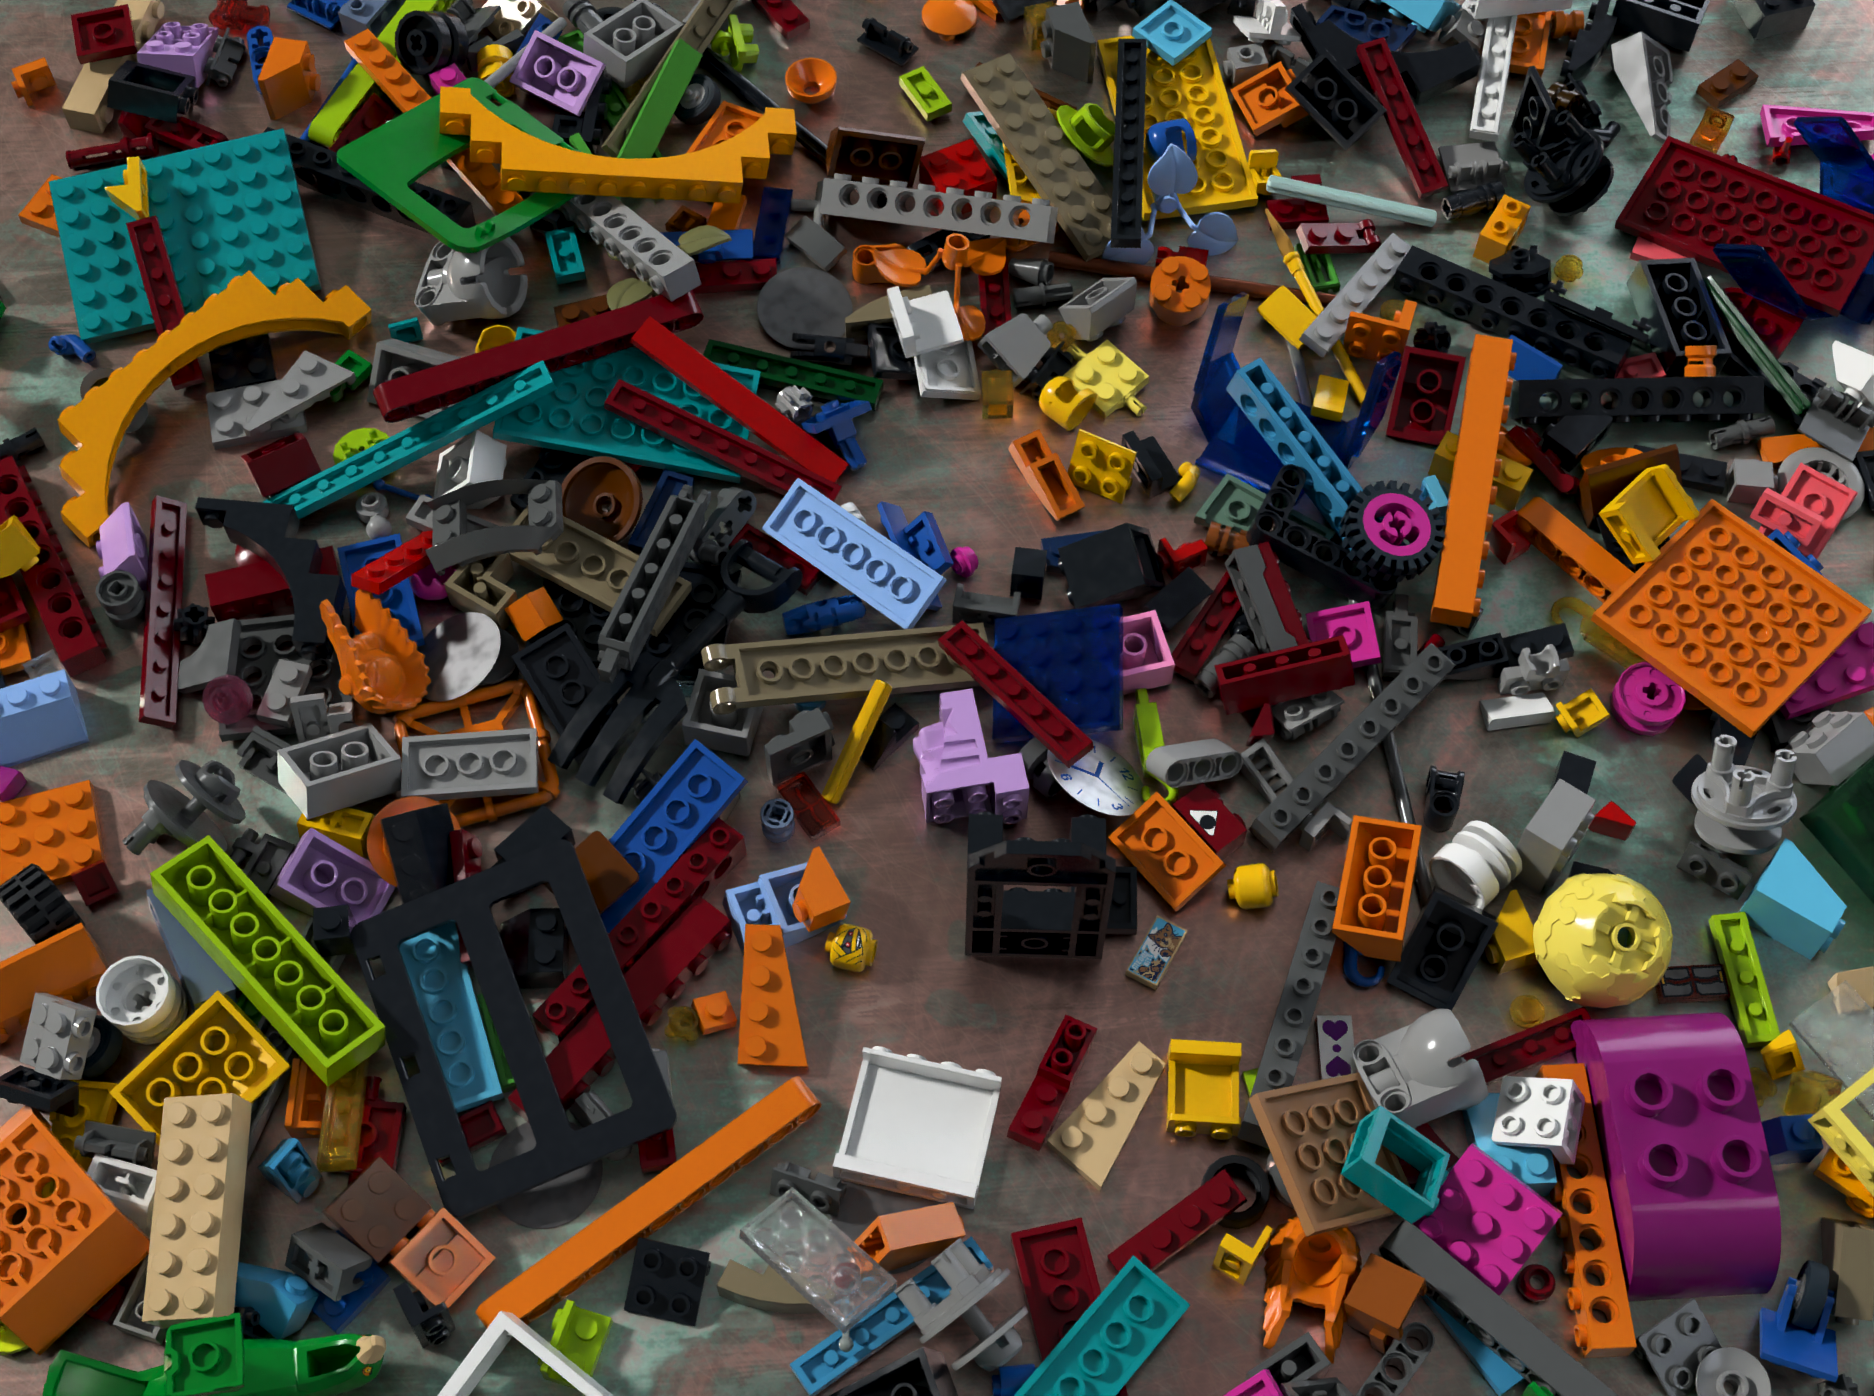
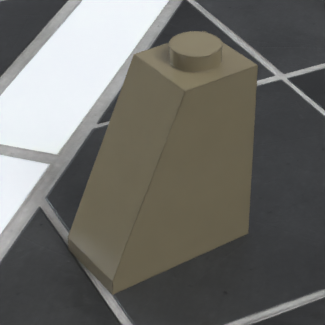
M1822 1217V1264L1829 1268L1828 1289L1834 1291L1833 1297L1835 1298L1830 1314L1836 1316V1322L1857 1326L1859 1325V1320L1872 1321L1874 1310V1228L1860 1222Z

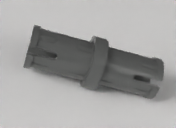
M1770 415L1749 421L1738 420L1734 422V425L1710 430L1708 435L1709 442L1715 450L1737 443L1744 445L1754 438L1774 434L1775 423Z

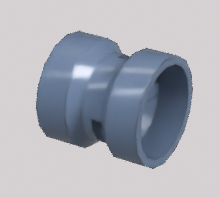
M778 798L771 799L763 805L760 812L763 835L773 843H782L789 840L795 832L793 807L786 800Z

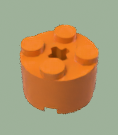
M1185 256L1166 257L1156 267L1151 277L1149 302L1151 308H1153L1161 321L1173 326H1185L1195 319H1199L1205 313L1211 290V280L1207 267L1197 260Z

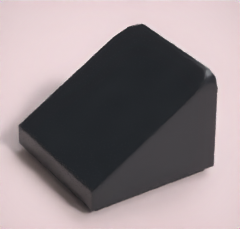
M1699 754L1693 756L1672 780L1673 784L1692 804H1694L1691 798L1693 782L1707 768V762Z

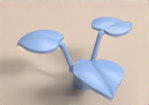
M1171 143L1164 154L1153 164L1148 173L1147 182L1151 189L1154 203L1150 205L1151 216L1146 234L1141 227V248H1110V240L1103 251L1102 259L1145 265L1154 253L1153 243L1148 239L1153 235L1158 210L1167 214L1172 213L1175 209L1178 210L1189 227L1194 230L1187 238L1188 246L1209 250L1208 256L1219 255L1230 250L1238 241L1237 231L1233 220L1221 212L1206 214L1199 220L1198 226L1193 223L1179 202L1177 193H1189L1197 183L1198 173L1191 158L1182 149Z

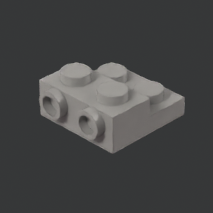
M35 993L19 1062L35 1067L34 1071L58 1080L81 1079L97 1009L48 993Z

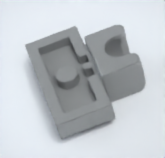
M1553 644L1547 645L1542 652L1537 654H1530V648H1524L1518 658L1520 666L1503 668L1497 682L1500 695L1512 694L1517 696L1531 690L1544 689L1551 691L1563 686L1570 671L1567 659L1559 660L1558 653Z
M325 692L294 696L290 699L299 744L358 726L356 723H344L352 719L354 703L352 702L329 704L328 707Z

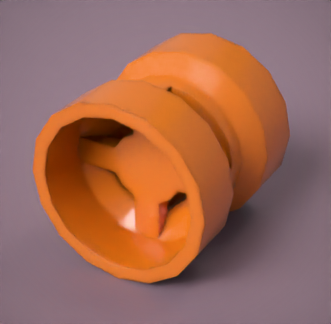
M1563 10L1552 11L1550 22L1551 38H1562L1568 34L1571 39H1576L1579 29L1584 30L1583 10H1573L1570 14L1565 13Z
M1717 345L1685 346V356L1688 358V364L1684 367V377L1716 376V366L1713 364V358L1717 355ZM1703 361V364H1697V362Z

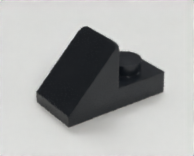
M894 703L879 717L860 760L875 771L919 729V722Z

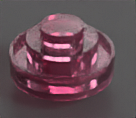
M227 674L214 678L206 685L202 701L206 712L212 719L219 723L232 724L242 720L249 714L253 705V696L251 689L244 680L238 676Z

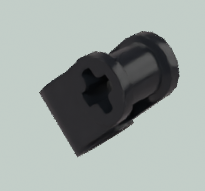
M1433 765L1430 766L1425 789L1426 802L1423 817L1426 826L1432 831L1445 832L1452 827L1460 807V797L1465 777L1464 771L1459 770L1457 773L1437 770V767ZM1436 809L1444 810L1446 813H1441Z

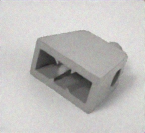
M1021 313L987 333L977 345L1015 388L1029 375L1050 348L1051 342L1045 334L1053 328V325L1049 318L1043 314L1032 321L1027 314Z

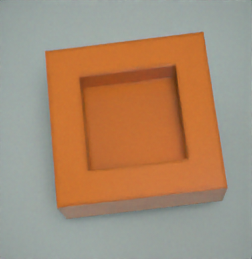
M726 990L695 998L692 1001L691 1007L702 1035L736 1026L738 1020Z

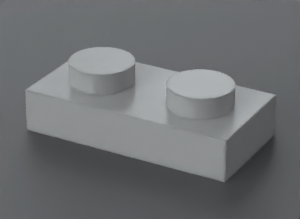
M279 659L256 713L259 721L291 727L294 719L290 699L294 696L304 695L313 673L310 665Z

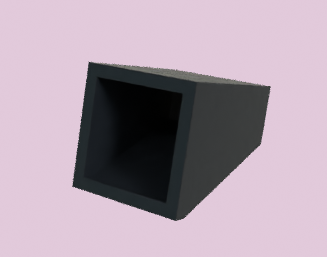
M1124 523L1058 548L1060 554L1058 565L1062 574L1066 576L1069 585L1067 596L1070 603L1077 610L1091 611L1156 593L1166 586L1152 537L1147 528Z

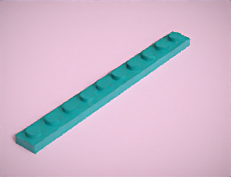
M542 360L263 501V503L293 505L298 519H301L556 390L557 387L546 364Z

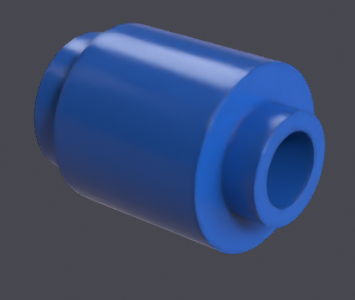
M1034 1364L998 1367V1375L991 1376L993 1396H1014L1038 1367H1035Z

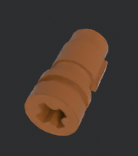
M1211 521L1205 539V544L1208 547L1207 553L1212 554L1215 551L1218 552L1217 556L1222 557L1223 554L1230 556L1233 550L1250 546L1246 539L1247 531L1241 529L1239 533L1231 530L1230 526L1226 525L1223 528L1221 527L1222 524Z

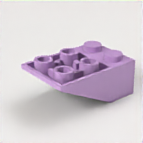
M179 22L164 23L137 52L138 63L195 76V87L199 88L207 77V73H204V68L209 56L212 57L213 47L219 32L218 27H208V24L196 23L191 26H181Z

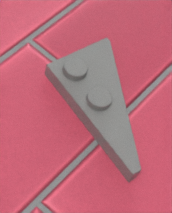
M305 350L243 429L246 436L252 438L256 434H261L271 429L270 423L285 415L291 418L311 407L314 402L326 399L331 396L330 390L345 382L348 385L353 384L356 381L355 373Z

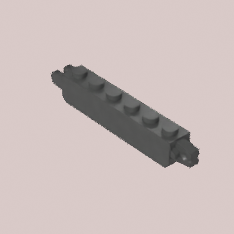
M685 484L678 496L670 495L600 632L598 639L599 654L597 657L598 661L601 662L598 667L600 681L612 684L621 668L632 671L705 524L704 514L711 500V491L703 489L697 501L691 500L693 488Z

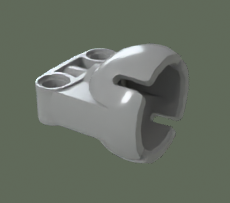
M510 237L476 253L458 252L440 241L434 246L426 262L414 303L435 326L443 325L448 321L483 318L495 320L507 318L519 311L526 299L527 275H510L508 273L509 268L523 267L525 265L523 255L517 244Z
M1450 1009L1432 1010L1421 1015L1410 1025L1376 1039L1363 1040L1353 1048L1352 1054L1357 1070L1366 1085L1375 1109L1381 1105L1413 1129L1450 1112L1462 1111L1476 1106L1489 1095L1478 1061L1475 1059L1466 1061L1463 1057H1456L1469 1051L1471 1045L1460 1023Z

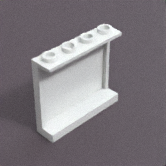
M875 1046L872 1049L863 1047V1061L839 1153L835 1155L833 1177L937 1202H954L955 1206L974 1210L1001 1093L1002 1077L996 1076L994 1072L986 1069H977L976 1071L963 1069L954 1062L944 1061L940 1064L927 1061L925 1057L918 1054H908L907 1056L894 1054L890 1049L881 1046Z

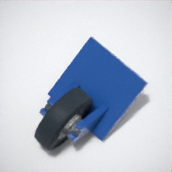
M1807 1260L1800 1269L1796 1279L1792 1277L1787 1279L1777 1312L1761 1308L1759 1312L1760 1358L1777 1366H1786L1804 1372L1813 1378H1822L1836 1383L1838 1379L1836 1331L1826 1328L1835 1298L1833 1297L1834 1291L1828 1289L1829 1268L1826 1265Z

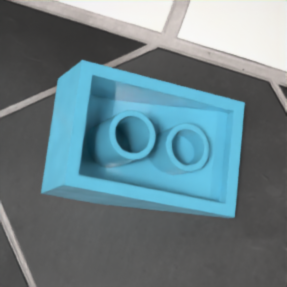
M1488 1093L1489 1095L1480 1104L1462 1110L1468 1147L1472 1143L1540 1196L1549 1195L1557 1183L1552 1151L1549 1148L1496 1145L1491 1139L1500 1093Z

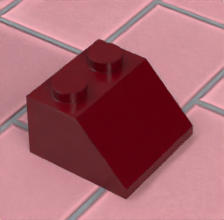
M299 431L241 456L263 498L268 495L271 498L287 490L286 487L300 483L322 472L306 437Z

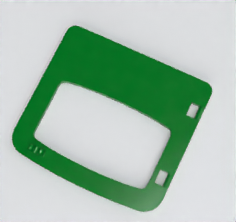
M471 77L453 86L471 88V95L484 107L519 130L545 142L581 152L564 142L562 137L514 102L508 101L497 93L496 89L480 78ZM440 94L343 146L337 151L336 156L337 163L446 246L462 253L480 252L542 219L576 196V194L536 192L508 210L473 227L463 228L408 187L439 164L470 147V136L440 134ZM495 99L501 106H496L490 100Z

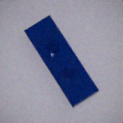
M764 187L753 241L754 258L752 260L776 258V264H781L786 238L784 235L787 233L791 212L793 189Z

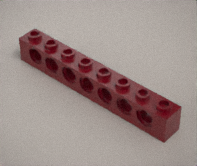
M9 456L0 460V525L15 515L40 547V553L36 555L39 561L24 572L21 568L20 571L58 657L68 675L72 678L106 663L107 659L102 650L108 648L100 630L94 632L91 625L97 622L89 606L82 607L80 601L86 598L78 582L72 583L69 578L75 574L68 559L64 558L61 560L59 553L64 552L57 535L50 536L48 532L49 529L53 528V525L46 511L39 512L38 506L43 504L36 489L28 488L27 484L32 482V479L25 465L18 467L13 456Z
M719 817L608 934L623 975L699 895L705 899L747 854L744 836ZM581 964L532 1014L537 1031L556 1046L596 1005Z

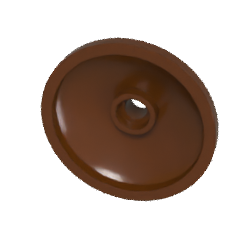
M598 456L581 462L569 472L562 483L564 517L616 544L622 542L636 526L642 510L643 494L637 475L627 464L612 457ZM610 504H612V508L608 512V507Z

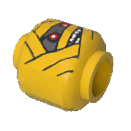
M843 923L837 928L836 933L829 932L825 944V952L830 953V961L833 966L853 972H861L866 966H872L878 940L873 939L871 930Z

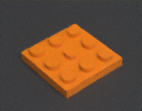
M90 780L0 802V886L31 863L39 866L56 886L72 882L71 873L102 859L105 861L94 788Z

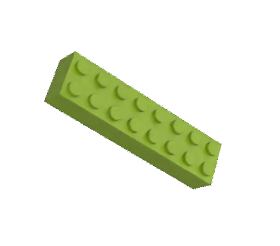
M210 835L150 873L153 894L327 1087L385 1046V1025Z

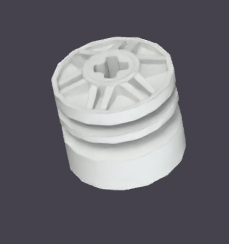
M1475 820L1470 821L1461 832L1455 835L1452 843L1446 844L1431 858L1429 870L1439 888L1483 910L1496 898L1499 889H1505L1511 880H1514L1522 871V860L1513 844L1498 829L1488 823Z
M136 955L124 957L115 962L101 976L96 988V1004L101 1015L132 1042L150 1045L163 1042L185 1021L189 1011L188 998L182 985L160 963L151 957Z

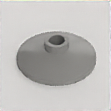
M1734 1347L1719 1348L1706 1355L1698 1366L1695 1378L1698 1396H1771V1383L1765 1368L1757 1358L1747 1351ZM1725 1381L1732 1384L1734 1388L1732 1395L1724 1390L1723 1384Z

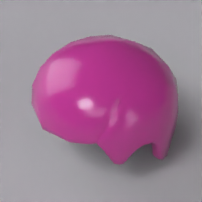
M431 563L408 577L410 587L422 599L442 600L448 597L444 584L456 570L450 566L445 569L444 575L439 576Z

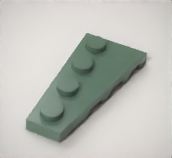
M1227 473L1195 515L1194 523L1210 527L1211 521L1222 524L1221 527L1223 528L1227 525L1231 527V530L1239 533L1241 529L1248 531L1267 494ZM1294 509L1291 510L1287 519L1333 541L1334 531Z

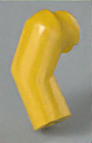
M1188 461L1179 467L1178 473L1182 478L1168 493L1178 503H1181L1193 490L1200 476L1198 466H1193Z

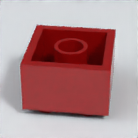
M972 138L921 156L919 162V181L921 184L936 186L935 192L946 193V187L964 189V195L974 196L975 191L993 193L992 199H996L997 178ZM939 199L934 203V206L939 214H941L944 204ZM966 203L962 207V215L971 212L972 206Z

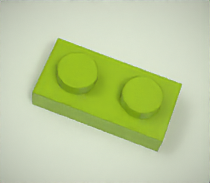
M924 66L899 76V85L927 122L952 111L951 101Z

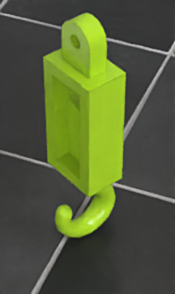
M1139 688L1135 690L1136 704L1133 714V725L1143 777H1153L1161 782L1169 792L1165 800L1172 806L1179 797L1178 787L1168 786L1148 772L1146 768V760L1150 752L1157 747L1165 745L1156 702L1149 703L1146 688ZM1143 786L1141 789V796L1144 802L1151 797L1148 786Z

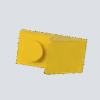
M139 156L127 157V169L123 170L125 185L105 187V191L113 203L136 220L148 218L147 170Z

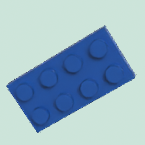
M400 533L337 548L355 636L361 634L354 626L355 595L359 588L351 586V574L401 546L403 542ZM408 578L380 595L372 593L373 597L380 598L383 608H390L391 618L399 619L401 627L408 630L409 639L416 642L417 647L426 645L415 595L410 587Z

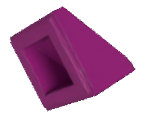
M0 766V802L14 799L27 783V780L20 771Z

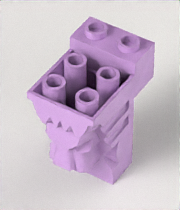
M973 689L940 693L939 722L923 727L919 731V736L913 739V750L920 763L921 794L926 823H947L954 818L969 817V814H977L984 811L992 812L995 815H1003L1004 824H1015L1022 819H1026L1030 788L1022 754L1016 753L988 758Z

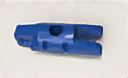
M850 594L849 596L833 597L802 605L782 613V620L787 635L812 633L840 626L843 623L855 621L856 619L859 620V618L866 614L867 610L859 597L855 594Z

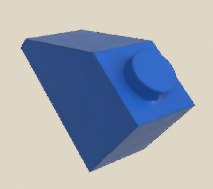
M1814 1114L1779 1116L1762 1122L1771 1165L1811 1162L1822 1151L1821 1136L1808 1122V1119Z

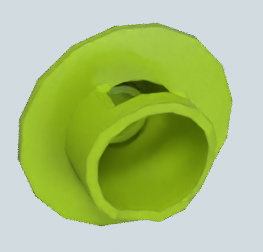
M1087 103L1079 110L1067 105L1060 106L1056 112L1058 122L1086 164L1093 161L1103 167L1112 166L1114 155L1110 144L1115 141V122L1107 118L1103 109L1097 104Z

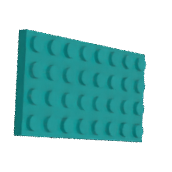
M518 326L515 341L545 331ZM632 347L550 373L557 387L556 390L495 420L493 428L494 439L592 457L607 456L625 463L667 469L740 483V474L604 409V402L617 381L621 379L747 441L750 432L643 351ZM714 363L757 395L761 371Z

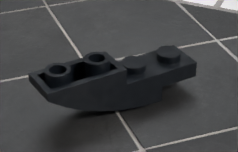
M1598 0V3L1592 2L1587 18L1592 20V23L1586 22L1585 29H1579L1576 40L1570 39L1565 56L1570 57V60L1564 59L1560 76L1565 77L1563 84L1569 82L1568 73L1571 74L1575 81L1583 80L1602 59L1618 18L1607 14L1611 0Z
M1565 623L1502 638L1501 633H1496L1438 648L1455 664V667L1445 678L1453 680L1500 678L1503 668L1520 666L1518 658L1524 648H1530V654H1537L1542 652L1547 645L1553 644L1558 653L1559 660L1574 656L1573 646Z

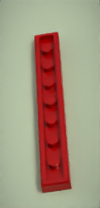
M651 316L631 338L633 345L789 461L834 483L837 482L848 468L849 464Z

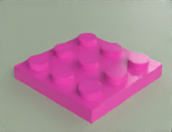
M1472 1143L1449 1172L1447 1179L1440 1187L1437 1196L1440 1201L1436 1210L1430 1216L1424 1215L1414 1222L1413 1225L1500 1296L1563 1213Z

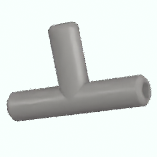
M823 181L817 183L815 200L792 199L791 210L814 212L813 221L824 229L825 214L820 213Z

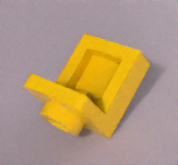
M1276 149L1251 150L1249 152L1248 165L1257 194H1272L1266 191L1269 176L1276 175L1282 177L1277 169L1279 153Z
M1592 688L1565 705L1561 701L1555 705L1560 713L1555 716L1556 720L1565 733L1571 730L1576 738L1611 717Z

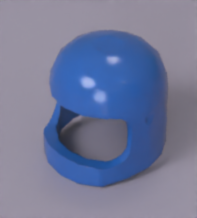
M1185 118L1159 122L1147 130L1145 147L1152 162L1155 163L1171 143L1185 152L1182 130L1186 135L1187 155L1192 161H1195L1197 156L1196 138L1191 125Z

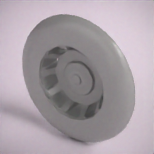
M1820 447L1800 449L1789 455L1780 465L1777 474L1780 494L1799 464L1803 463L1858 492L1842 520L1856 513L1863 503L1865 484L1860 471L1853 463L1829 449Z

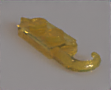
M1563 597L1553 603L1551 617L1556 624L1564 623L1559 616L1561 609L1571 608L1583 616L1579 628L1583 640L1627 669L1631 665L1647 662L1591 621L1592 615L1596 610L1582 600L1575 597Z

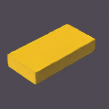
M1320 374L1310 415L1341 422L1349 381Z

